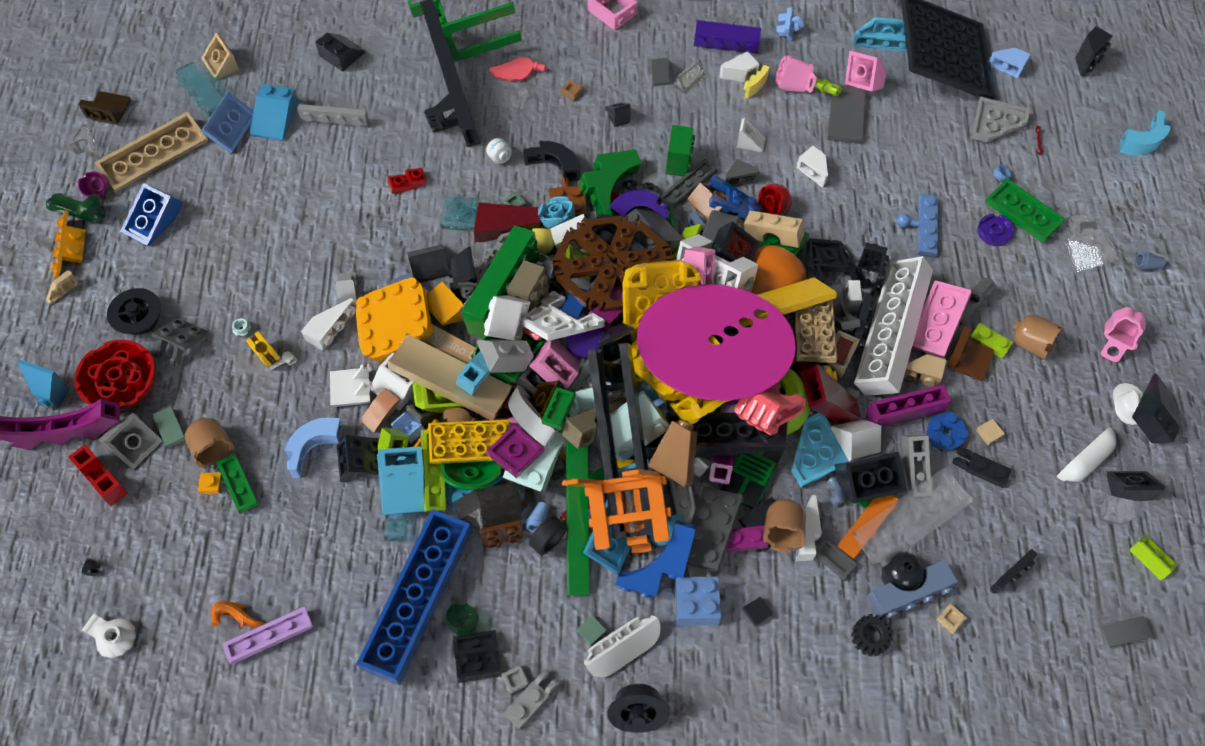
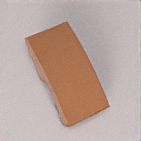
M384 388L366 410L360 422L372 432H378L386 417L392 415L401 399L387 388Z

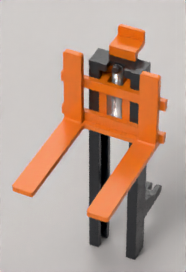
M619 344L624 382L606 385L602 350L591 349L588 350L605 480L573 479L562 481V486L587 487L585 488V495L589 496L591 511L589 525L593 527L596 550L611 547L608 525H611L613 539L626 538L627 546H631L632 553L652 551V543L647 535L654 534L655 542L670 540L667 517L672 516L671 507H665L663 485L667 484L666 476H662L660 472L648 470L638 399L640 390L644 388V381L635 377L630 344ZM625 391L636 470L622 472L623 478H619L608 394ZM627 490H629V494H628V497H627V499H626L625 493H626ZM605 493H607L610 516L606 515L604 500Z

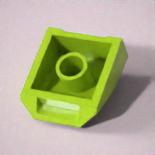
M416 382L412 385L415 406L423 410L444 413V410L459 407L464 409L463 406Z

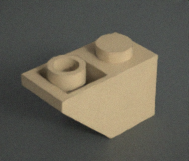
M927 354L907 363L904 378L908 381L922 383L928 387L938 386L943 377L946 360Z

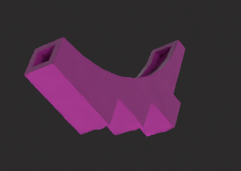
M100 399L82 409L59 415L44 417L0 416V440L10 442L12 447L31 450L42 441L63 445L73 436L94 440L120 421V403Z

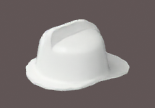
M1128 383L1119 384L1113 390L1115 411L1121 421L1126 424L1136 425L1137 423L1132 416L1143 393L1138 387Z

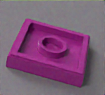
M514 424L486 451V454L517 479L545 449Z

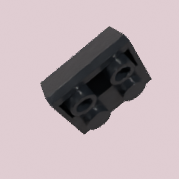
M1095 26L1087 34L1075 57L1079 73L1082 77L1087 72L1091 73L1096 63H1101L1105 57L1103 53L1112 44L1110 41L1113 35L1098 26Z

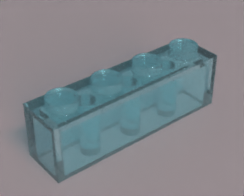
M192 61L175 70L178 76L176 81L180 87L184 86V91L189 98H193L195 106L201 108L203 116L210 118L223 98Z

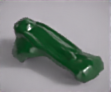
M55 193L46 201V208L49 211L64 213V210H66L68 214L84 221L100 222L106 216L102 209V199L97 194H92L82 202L67 198L62 193Z

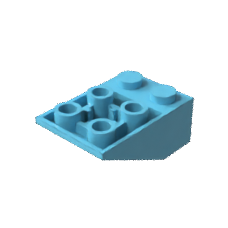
M422 448L380 449L377 454L382 515L423 512L424 477Z

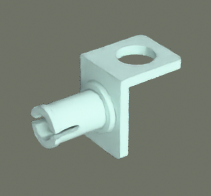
M593 387L575 392V409L571 406L569 412L571 416H574L583 410L595 408Z

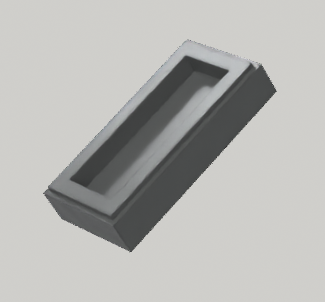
M826 537L816 547L815 557L844 581L858 566L853 559Z

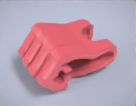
M777 383L760 394L740 399L734 412L738 417L746 420L749 425L755 426L758 430L764 431L769 435L778 433L780 425L796 418L803 412L806 398L799 394L792 396L780 394L781 384Z

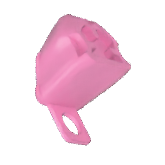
M791 55L783 57L776 72L778 87L783 90L801 93L807 89L809 93H812L817 80L816 75L813 73L814 66Z
M1125 307L1113 312L1110 319L1104 325V335L1109 340L1102 349L1101 355L1113 362H1118L1127 349H1137L1141 336L1146 330L1145 315L1131 307ZM1111 346L1117 347L1119 354L1116 356L1109 355L1107 352L1108 348Z

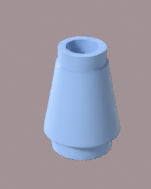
M539 502L526 520V528L530 532L534 533L538 526L547 519L549 506L546 503Z

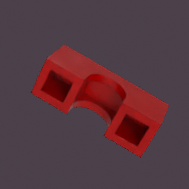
M86 444L68 456L110 506H113L128 494Z

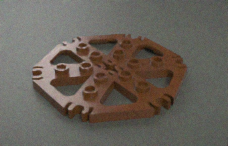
M622 215L581 220V223L577 222L576 228L578 230L570 227L569 231H566L553 259V270H559L555 271L556 281L584 307L588 303V309L590 310L593 305H598V311H601L603 306H605L603 312L623 310V300H612L610 296L617 280L623 285L626 269L642 263L674 260V256H667L671 255L670 245L641 220L637 226V219L633 223H629L628 216L624 217V221H622ZM610 224L617 226L610 246L593 232V227ZM639 232L644 233L656 244L654 248L629 251L636 234ZM574 241L590 256L569 259L565 257V252L570 242ZM597 275L592 289L588 292L582 291L571 281V278Z

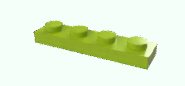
M422 430L424 512H431L432 509L446 511L445 480L440 473V464H430L429 430Z

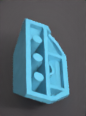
M881 17L873 18L855 32L852 46L907 52L903 20Z

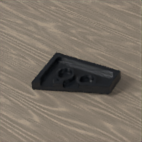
M865 294L859 307L860 310L856 318L860 320V327L854 328L852 336L860 339L854 353H857L859 348L862 349L865 338L862 335L863 331L868 329L870 320H867L868 313H872L874 302H871L872 295Z

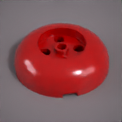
M131 340L108 341L103 343L104 345L98 349L90 350L82 358L75 371V389L87 405L104 399L120 403V411L128 410L142 402L151 392L156 380V365L152 355L141 344Z

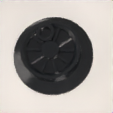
M143 288L126 290L117 295L109 304L107 309L108 323L114 330L123 334H145L157 324L161 313V302L157 295L150 290Z
M631 684L621 688L616 694V700L609 705L607 710L609 722L617 729L630 733H645L656 730L663 726L670 716L668 704L660 698L659 692L654 687L646 684Z

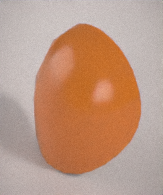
M762 246L757 249L753 262L758 264V269L751 293L758 295L807 280L806 268L790 251L778 246ZM791 313L784 314L783 316L786 318V317H788Z

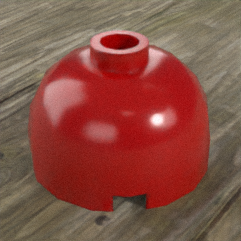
M773 183L761 188L758 201L762 206V213L785 216L790 211L792 196L785 186Z

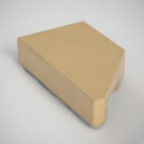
M69 270L52 282L46 298L50 305L79 284Z

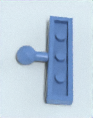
M921 193L918 197V219H912L908 214L902 213L897 217L896 222L902 228L909 225L918 227L917 255L935 258L937 255L938 196Z

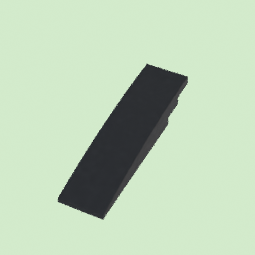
M666 413L665 417L669 425L672 421L679 422V420H682L676 413ZM708 413L692 424L694 426L693 430L697 432L695 458L786 449L788 422L778 427V433L769 435L764 431L758 430L755 426L749 425L746 420L738 417L736 413ZM666 432L645 446L647 459H652ZM632 455L628 459H635V457Z

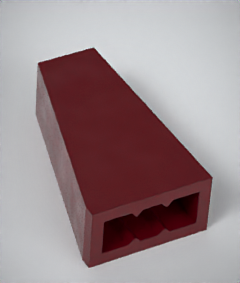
M479 202L474 226L475 242L497 240L501 234L510 232L514 225L533 231L532 229L542 228L544 225L538 215L539 207Z
M819 365L800 372L810 409L840 424L862 419L857 401Z

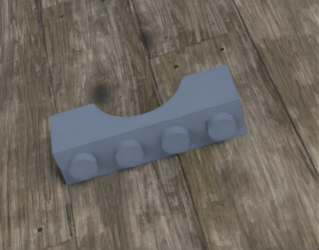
M946 560L928 566L924 570L922 586L918 590L903 591L891 583L872 590L867 597L876 614L880 615L879 619L883 617L891 619L897 616L900 610H912L921 601L925 604L936 598L935 595L941 593L944 596L954 591L953 587L958 581Z

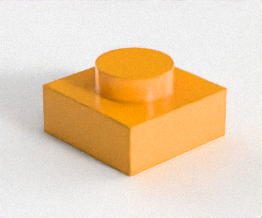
M221 472L200 473L199 494H220L223 479Z

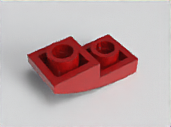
M423 168L405 170L403 175L388 176L387 182L391 194H396L418 188L426 184L427 179Z

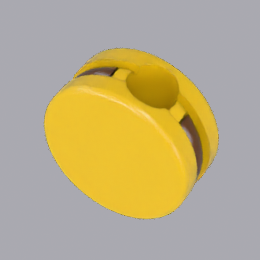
M257 331L251 338H247L246 342L269 368L272 366L271 363H275V360L278 361L281 357L261 332Z

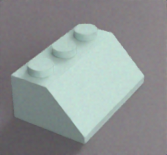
M641 391L638 399L646 446L666 432L670 425L663 412ZM627 402L610 414L616 457L622 463L634 455Z

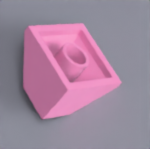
M852 50L849 51L845 84L872 92L883 89L886 70L880 58Z

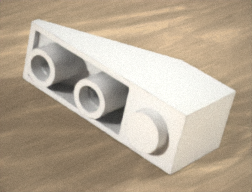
M350 298L312 317L301 331L305 341L321 350L329 346L333 342L335 335L344 328L347 320L355 314L356 306L354 300Z

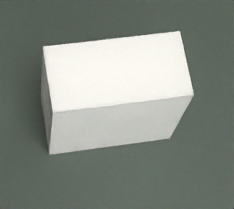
M848 280L844 290V300L848 312H858L862 302L860 280Z

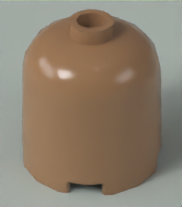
M1030 314L1025 316L1022 321H1016L1012 329L1015 331L1014 342L1020 348L1045 360L1056 344L1055 339L1058 334L1061 335L1064 327L1038 315Z
M213 418L198 419L190 424L185 432V441L198 467L203 469L213 464L215 467H218L216 462L231 455L232 449L235 448L222 425Z
M790 499L775 501L769 506L766 513L763 541H767L771 545V549L779 552L789 553L791 549L797 547L801 549L805 544V510L799 503Z

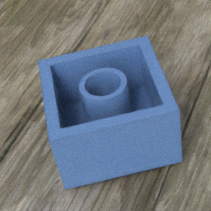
M677 577L674 584L676 626H718L721 619L718 577Z

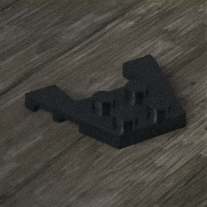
M808 240L806 243L807 279L815 277L824 283L825 278L822 271L848 272L852 280H860L861 288H869L872 282L869 278L865 279L861 273V267H856L852 261V255L841 241Z

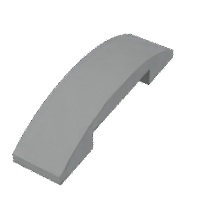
M517 385L508 400L509 409L517 422L535 440L548 447L558 430L542 424L541 415L528 401L530 396L521 385Z

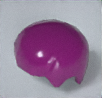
M97 171L86 172L81 179H78V189L81 194L87 197L92 194L102 197L109 189L108 179L104 174Z

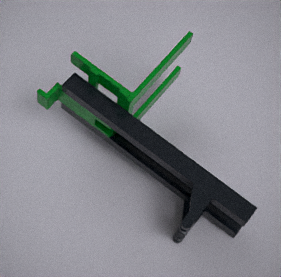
M408 0L413 18L421 15L425 17L449 92L435 107L424 111L432 132L436 133L459 125L467 147L479 144L480 141L454 62L522 41L520 31H516L457 50L452 33L514 14L516 12L514 4L510 2L447 22L440 0H424L414 4L411 3V0ZM454 109L447 118L444 117L443 112Z

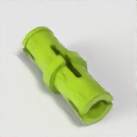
M817 78L814 86L820 92H827L836 97L842 91L841 86L830 83L827 79Z

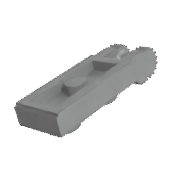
M547 669L537 677L535 682L532 681L503 713V716L518 730L548 700L549 695L560 683L556 678L550 682L545 691L540 687L550 674Z

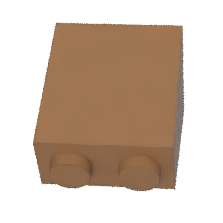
M679 420V422H671L648 466L678 484L687 487L692 485L694 479L697 432L693 430L694 426L692 424Z

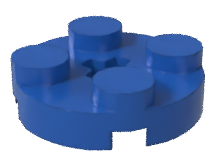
M947 412L932 417L927 426L926 435L929 436V442L934 447L946 449L945 451H955L965 442L968 431L964 422L955 413ZM944 428L950 430V436L947 433L943 434Z

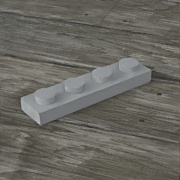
M299 104L297 109L301 121L368 126L369 123L367 111L361 109Z

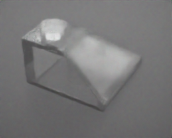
M1099 229L1065 239L1075 273L1120 260L1114 242Z

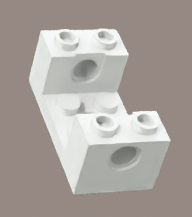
M699 234L680 241L676 260L684 261L685 249L696 246L711 249L713 241ZM715 255L714 285L731 286L751 292L758 264L745 257L728 262Z

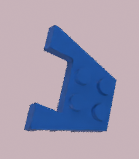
M713 174L710 179V186L726 193V200L712 194L709 199V207L714 209L716 206L722 207V210L726 213L729 210L733 213L737 212V216L744 219L747 218L749 211L760 212V203L757 199L749 197Z

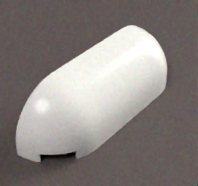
M1108 427L1056 477L1062 481L1067 480L1077 483L1084 480L1114 451L1117 439L1113 429Z
M652 615L646 619L636 617L594 644L588 650L589 655L584 660L587 670L593 676L607 677L650 649L660 635L661 628L658 618Z

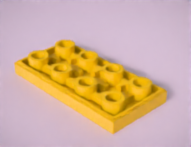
M510 420L428 423L430 464L494 461L486 454V451L510 429Z

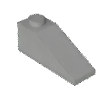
M922 434L902 435V453L911 497L932 496L929 436Z

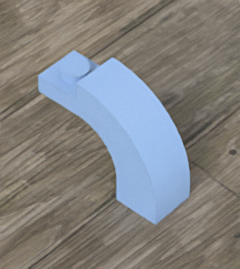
M326 417L315 419L302 425L293 433L285 447V452L289 458L287 470H289L293 478H301L305 457L313 447L325 443L338 444L341 441L343 424L340 418Z

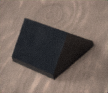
M442 244L407 252L413 277L419 283L449 276V266Z
M1107 471V479L1113 501H1153L1165 490V486L1147 471Z

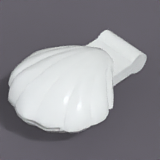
M93 614L82 629L83 632L96 638L97 650L101 656L108 658L124 655L133 647L136 638L135 627L128 619L119 618L107 622Z

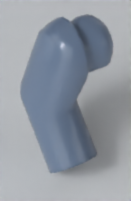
M834 476L827 483L834 491V495L830 497V502L834 506H838L844 502L845 493Z

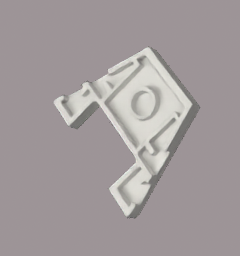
M555 291L549 294L548 299H543L541 301L542 304L538 308L534 307L522 318V326L547 341L605 326V320L594 313L576 320L557 309L564 305L565 297Z

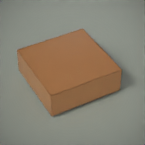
M568 80L560 90V94L575 101L583 91V86Z

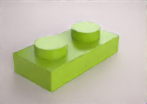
M979 323L971 335V341L993 349L994 354L1002 359L1013 343Z

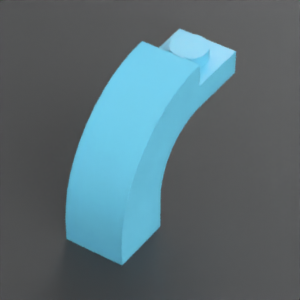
M1158 110L1151 121L1150 131L1140 132L1127 129L1121 139L1119 152L1129 155H1145L1155 151L1166 138L1171 126L1166 125L1165 112Z

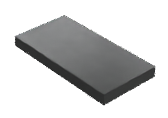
M838 85L842 87V91L838 97L831 94L827 139L861 144L866 90Z

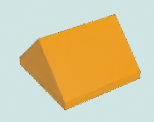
M443 282L439 283L429 292L430 296H427L429 311L442 326L464 321L462 310L465 307L464 304Z

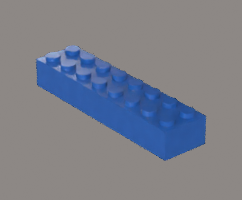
M431 510L356 663L360 670L398 686L401 685L472 534L470 523L436 510Z

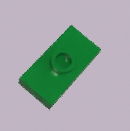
M556 387L541 420L542 424L561 430L575 400L576 393Z

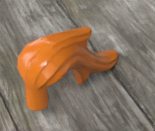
M218 601L210 610L211 625L215 627L220 625L221 616L234 618L240 624L241 629L244 626L255 629L266 623L251 618L244 612L248 606L235 602Z

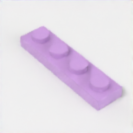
M304 606L222 644L228 662L232 665L314 627Z

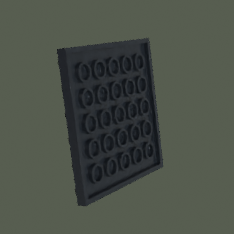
M901 0L909 71L978 97L992 100L996 98L984 24L925 0Z

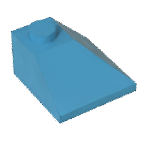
M19 360L18 365L31 393L38 400L37 403L45 408L51 406L58 409L70 390L55 371Z

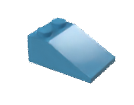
M261 84L256 96L250 136L284 141L299 103L294 88Z

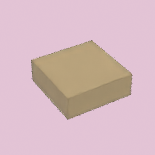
M993 419L976 429V432L987 445L1005 435Z
M950 603L936 620L953 634L967 617Z

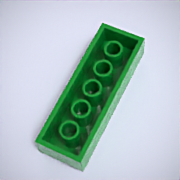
M515 225L510 231L462 310L468 334L479 338L486 336L484 335V324L489 316V303L493 296L508 295L507 288L524 260L531 263H536L539 260L540 252H538V242L534 231Z

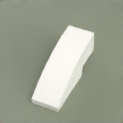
M816 495L811 496L805 508V544L801 549L799 547L796 548V561H813L816 555L815 541H818L822 534Z

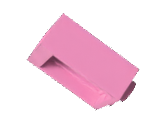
M588 0V11L613 30L623 26L625 22L634 18L637 14L638 2L635 0H615L624 6L616 14L603 6L610 0Z

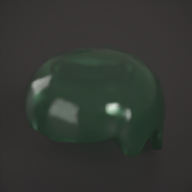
M454 603L446 610L445 620L448 629L453 634L463 636L469 635L477 629L479 615L477 610L467 603L464 605Z

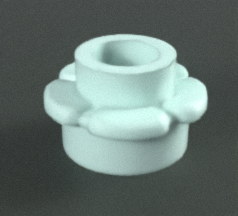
M236 319L232 323V332L236 336H245L251 329V325L245 319Z

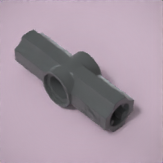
M984 277L971 290L972 294L959 325L962 326L974 312L978 311L980 305L997 288L992 279Z

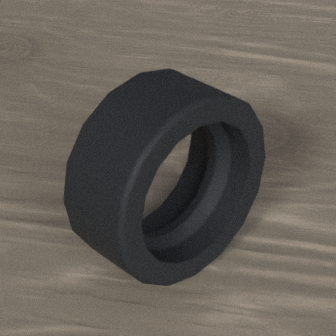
M550 516L534 531L530 537L529 546L539 555L547 554L563 538L567 525L558 517Z

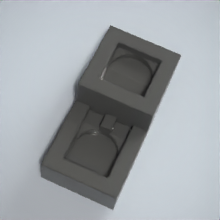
M1144 616L1101 627L1110 648L1153 637Z

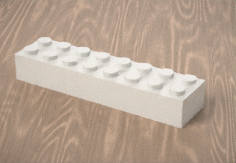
M923 256L892 261L889 264L854 384L865 396L900 392L933 273L932 267Z

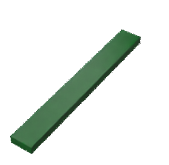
M566 439V480L588 479V446L577 449ZM566 486L567 595L588 596L589 557L583 554L589 540L588 496L585 495V488L587 487Z

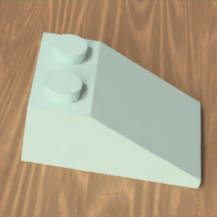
M525 429L523 430L530 437H532ZM557 432L549 446H543L545 451L517 479L506 470L503 478L545 492L565 437L562 436V433Z

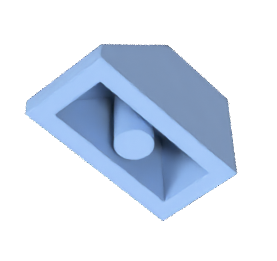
M1017 48L995 51L990 58V65L997 70L1018 78L1030 54Z

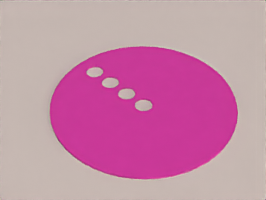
M725 285L689 286L666 294L647 309L637 331V344L641 358L647 368L660 381L681 393L707 400L743 399L770 389L788 372L795 355L794 334L782 313L758 295ZM756 310H764L768 313V317L758 319L754 316V312ZM749 318L754 324L748 328L742 327L739 324V320ZM732 326L737 328L739 333L736 336H728L724 333V329ZM712 335H719L723 338V343L714 345L708 339Z

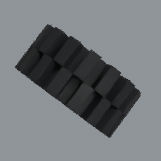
M869 614L867 617L864 615L854 625L851 637H853L852 642L857 644L855 648L857 650L861 649L862 654L868 653V656H873V654L878 656L891 645L893 630L889 629L891 625L890 623H885L886 619L884 617L881 620L879 619L880 615L877 614L875 617H873V614ZM865 629H876L880 634V640L876 643L869 642L864 635Z

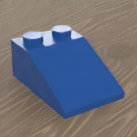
M143 183L121 232L150 246L175 220L183 201Z

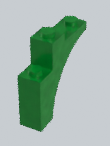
M636 149L598 154L593 163L594 171L583 172L579 180V188L583 191L584 197L591 196V203L596 209V217L601 214L612 215L611 208L609 207L612 188L623 178L638 172L642 163Z

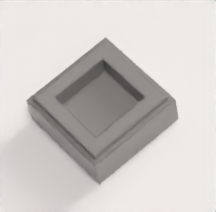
M521 665L501 674L510 696L530 685Z

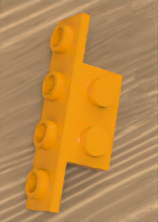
M64 210L62 217H58L57 227L60 228V232H56L55 242H58V247L55 246L53 251V257H56V262L53 261L51 267L54 279H57L60 275L62 260L81 263L83 259L86 230L66 226L68 211Z

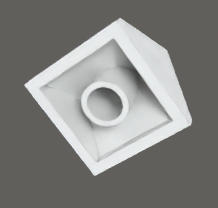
M859 419L831 427L834 436L849 461L873 456L881 452V425Z

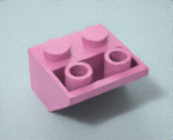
M554 339L544 344L529 366L546 382L559 380L562 382L564 389H567L579 374L580 361L560 342Z

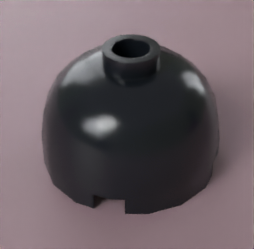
M896 552L890 555L881 568L883 583L885 585L891 583L903 591L917 590L922 584L925 574L921 561L915 555L908 552Z

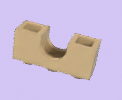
M749 211L744 222L745 231L758 241H764L767 233H772L779 237L781 245L798 248L804 236L803 219Z

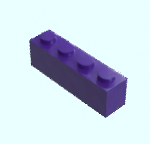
M697 20L694 46L738 52L748 51V53L758 54L761 28Z

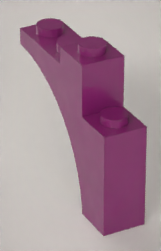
M740 399L723 403L720 413H735L734 409ZM734 455L712 457L709 481L729 484Z

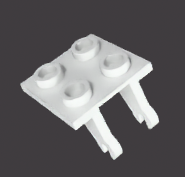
M362 364L358 369L330 371L331 407L370 403V389L373 388V383L369 381V372L372 371L371 364H367V367H364Z

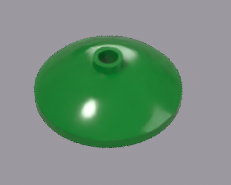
M495 461L440 464L442 478L449 485L462 490H479L488 487L499 478L502 467Z

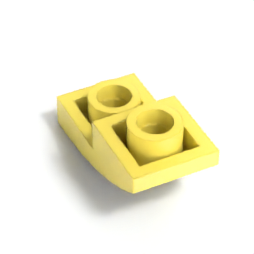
M763 65L761 71H757L756 76L751 75L750 80H746L743 89L746 91L745 98H750L761 89L767 80L769 66Z

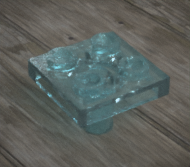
M445 196L440 222L441 229L474 231L478 204L481 202V198Z

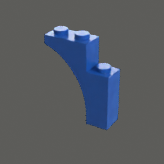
M676 520L671 539L663 552L654 561L640 569L620 572L615 585L620 586V589L623 591L631 592L634 590L640 592V595L651 598L652 596H657L663 573H666V576L672 579L677 577L683 578L697 525Z

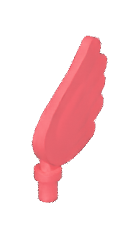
M522 57L502 65L490 67L489 72L494 74L496 79L508 80L509 82L515 80L523 81L531 75L533 70L545 72L547 66L540 64L538 61L532 62L527 57Z

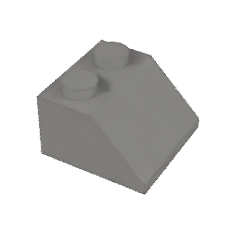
M508 339L477 341L490 373L525 372L534 357L527 341Z

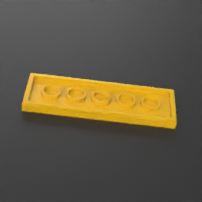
M814 277L758 294V296L768 301L784 315L835 299L837 292ZM756 310L754 316L758 319H765L768 317V313L764 310ZM749 318L739 320V324L742 327L754 324Z

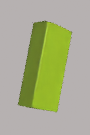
M1145 535L1130 548V552L1159 580H1163L1178 566L1148 535Z

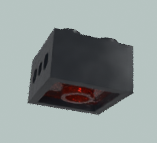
M732 221L718 229L711 249L715 250L716 256L728 262H733L742 257L753 261L760 242Z

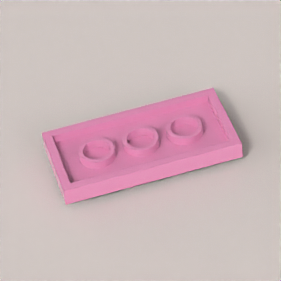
M935 280L923 307L912 349L945 359L972 291Z

